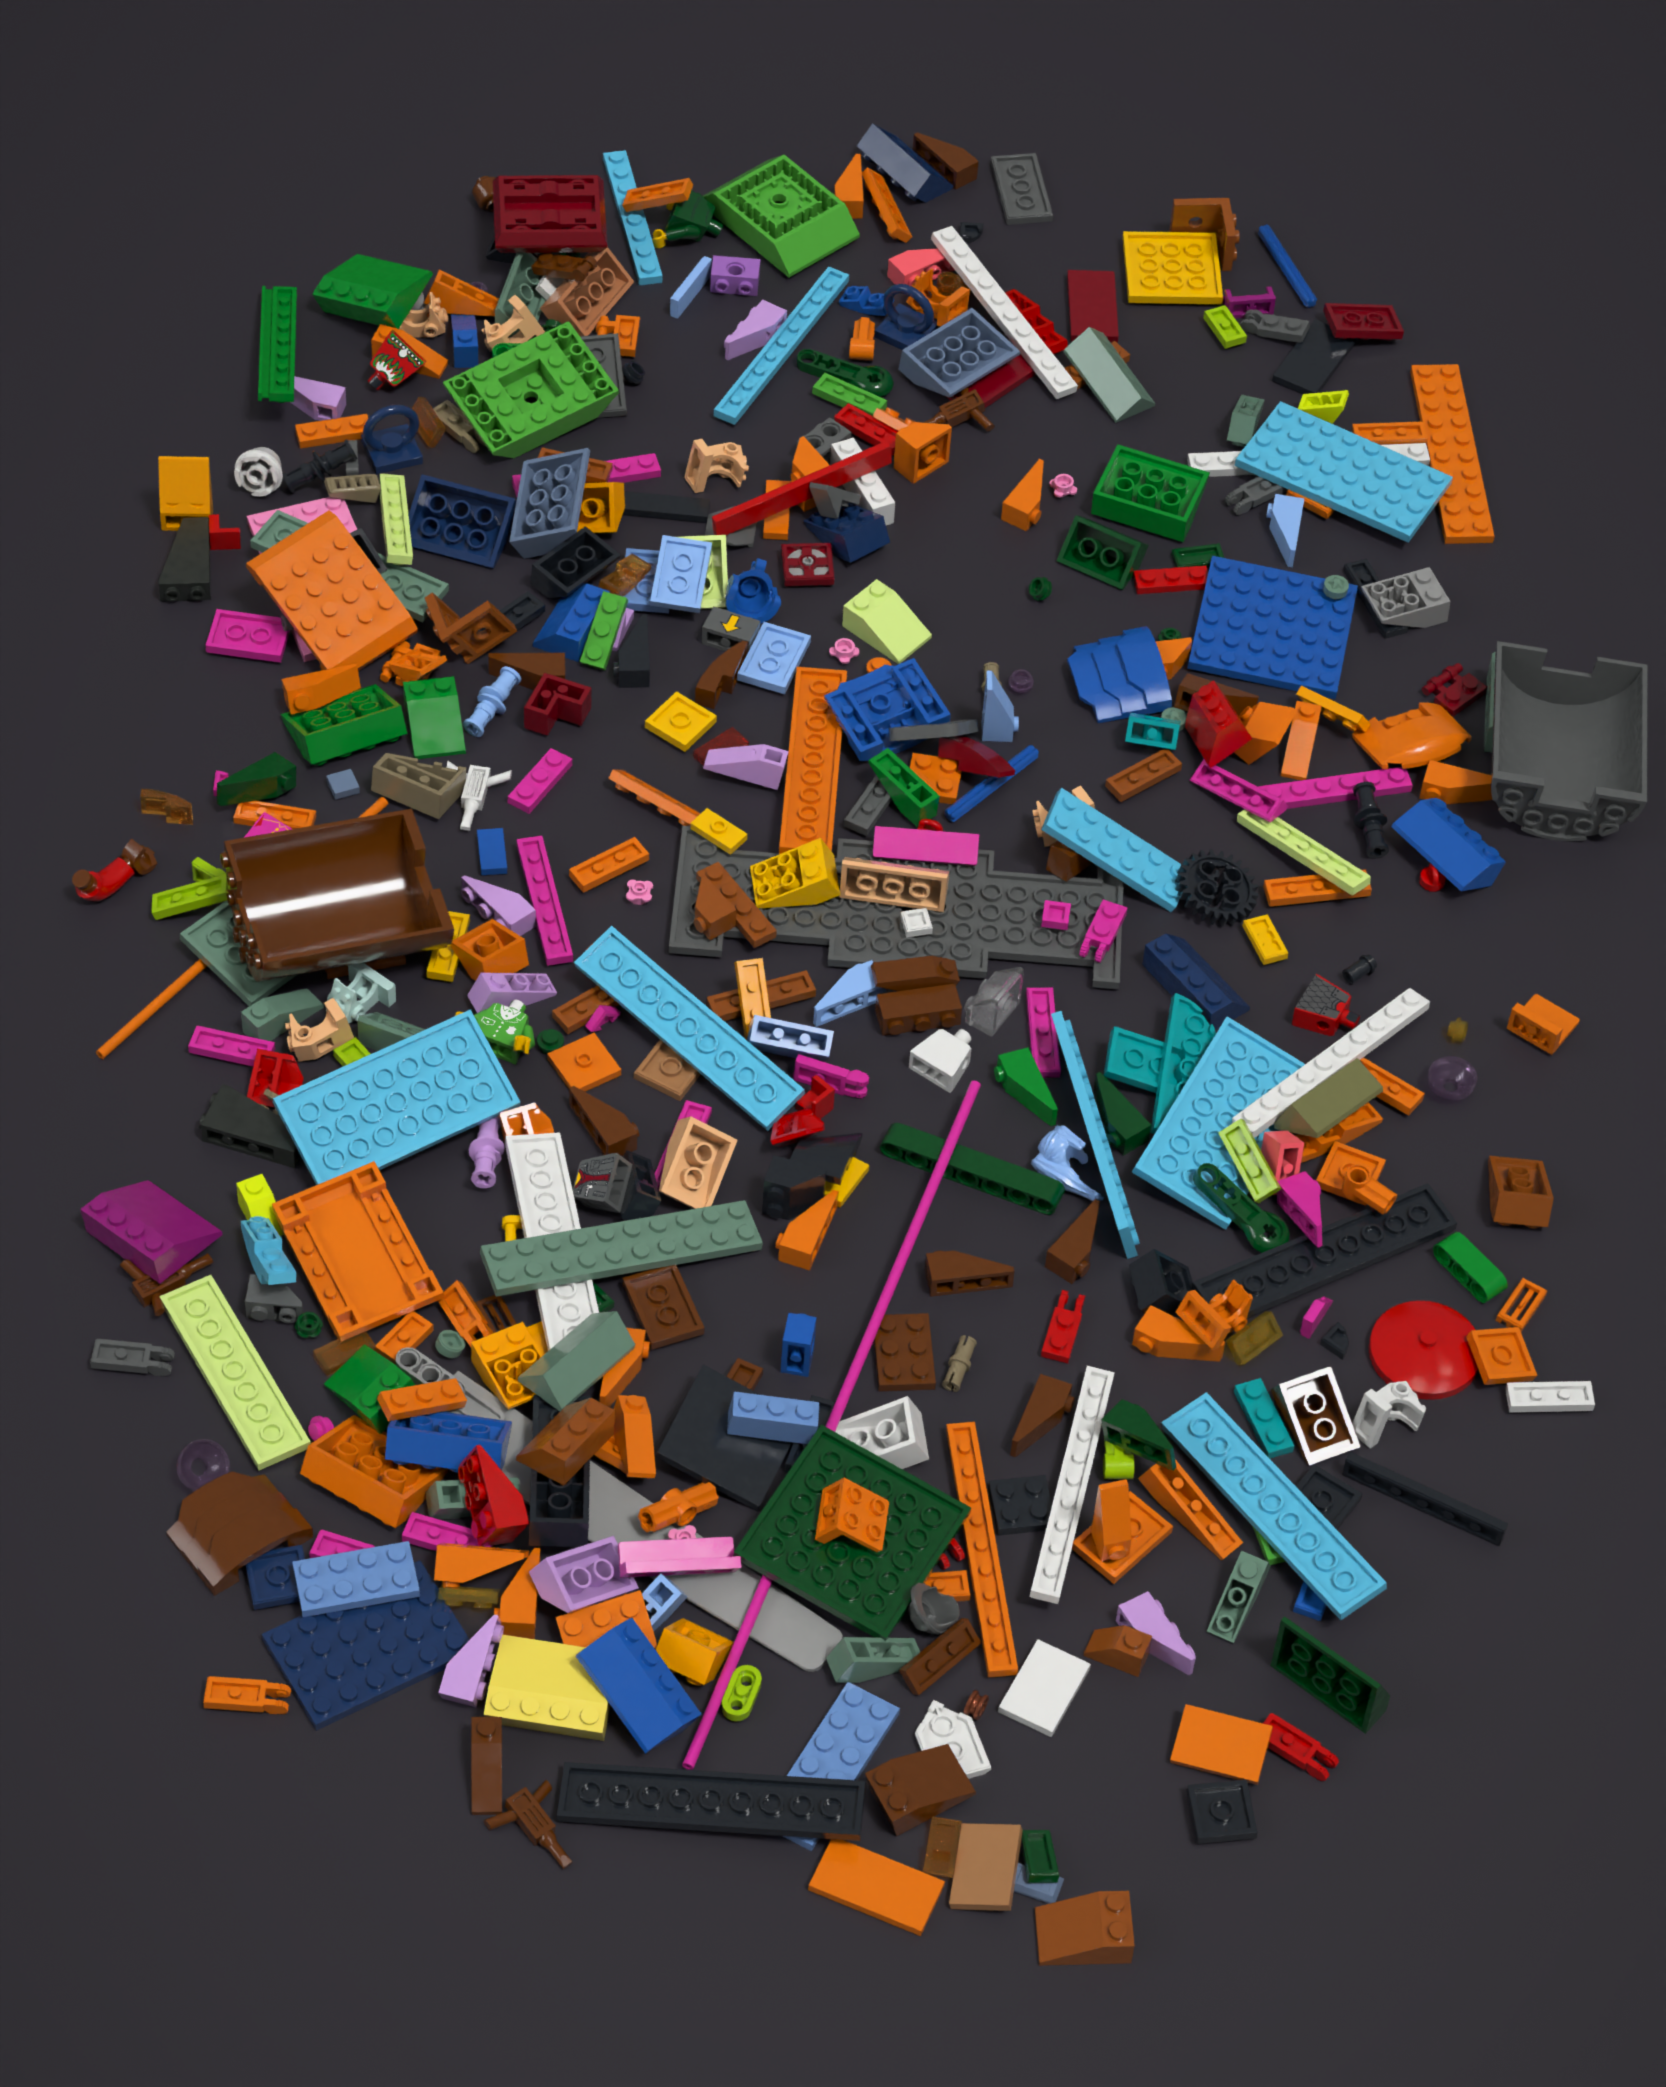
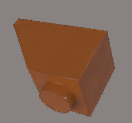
M704 876L701 878L697 895L694 925L700 933H704L709 940H712L736 927V909L712 882Z
M1126 1625L1097 1629L1092 1634L1084 1656L1139 1677L1149 1655L1152 1636Z

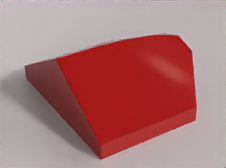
M257 1048L247 1097L258 1104L275 1108L273 1101L263 1094L266 1088L277 1095H281L303 1085L304 1078L294 1056Z
M810 1108L783 1115L773 1124L770 1141L773 1146L778 1148L798 1143L802 1139H808L825 1130L824 1122L813 1114Z

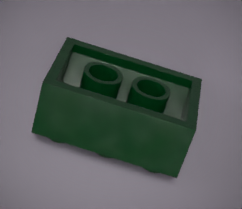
M1075 515L1056 561L1123 590L1132 579L1133 572L1139 569L1149 545L1090 519Z

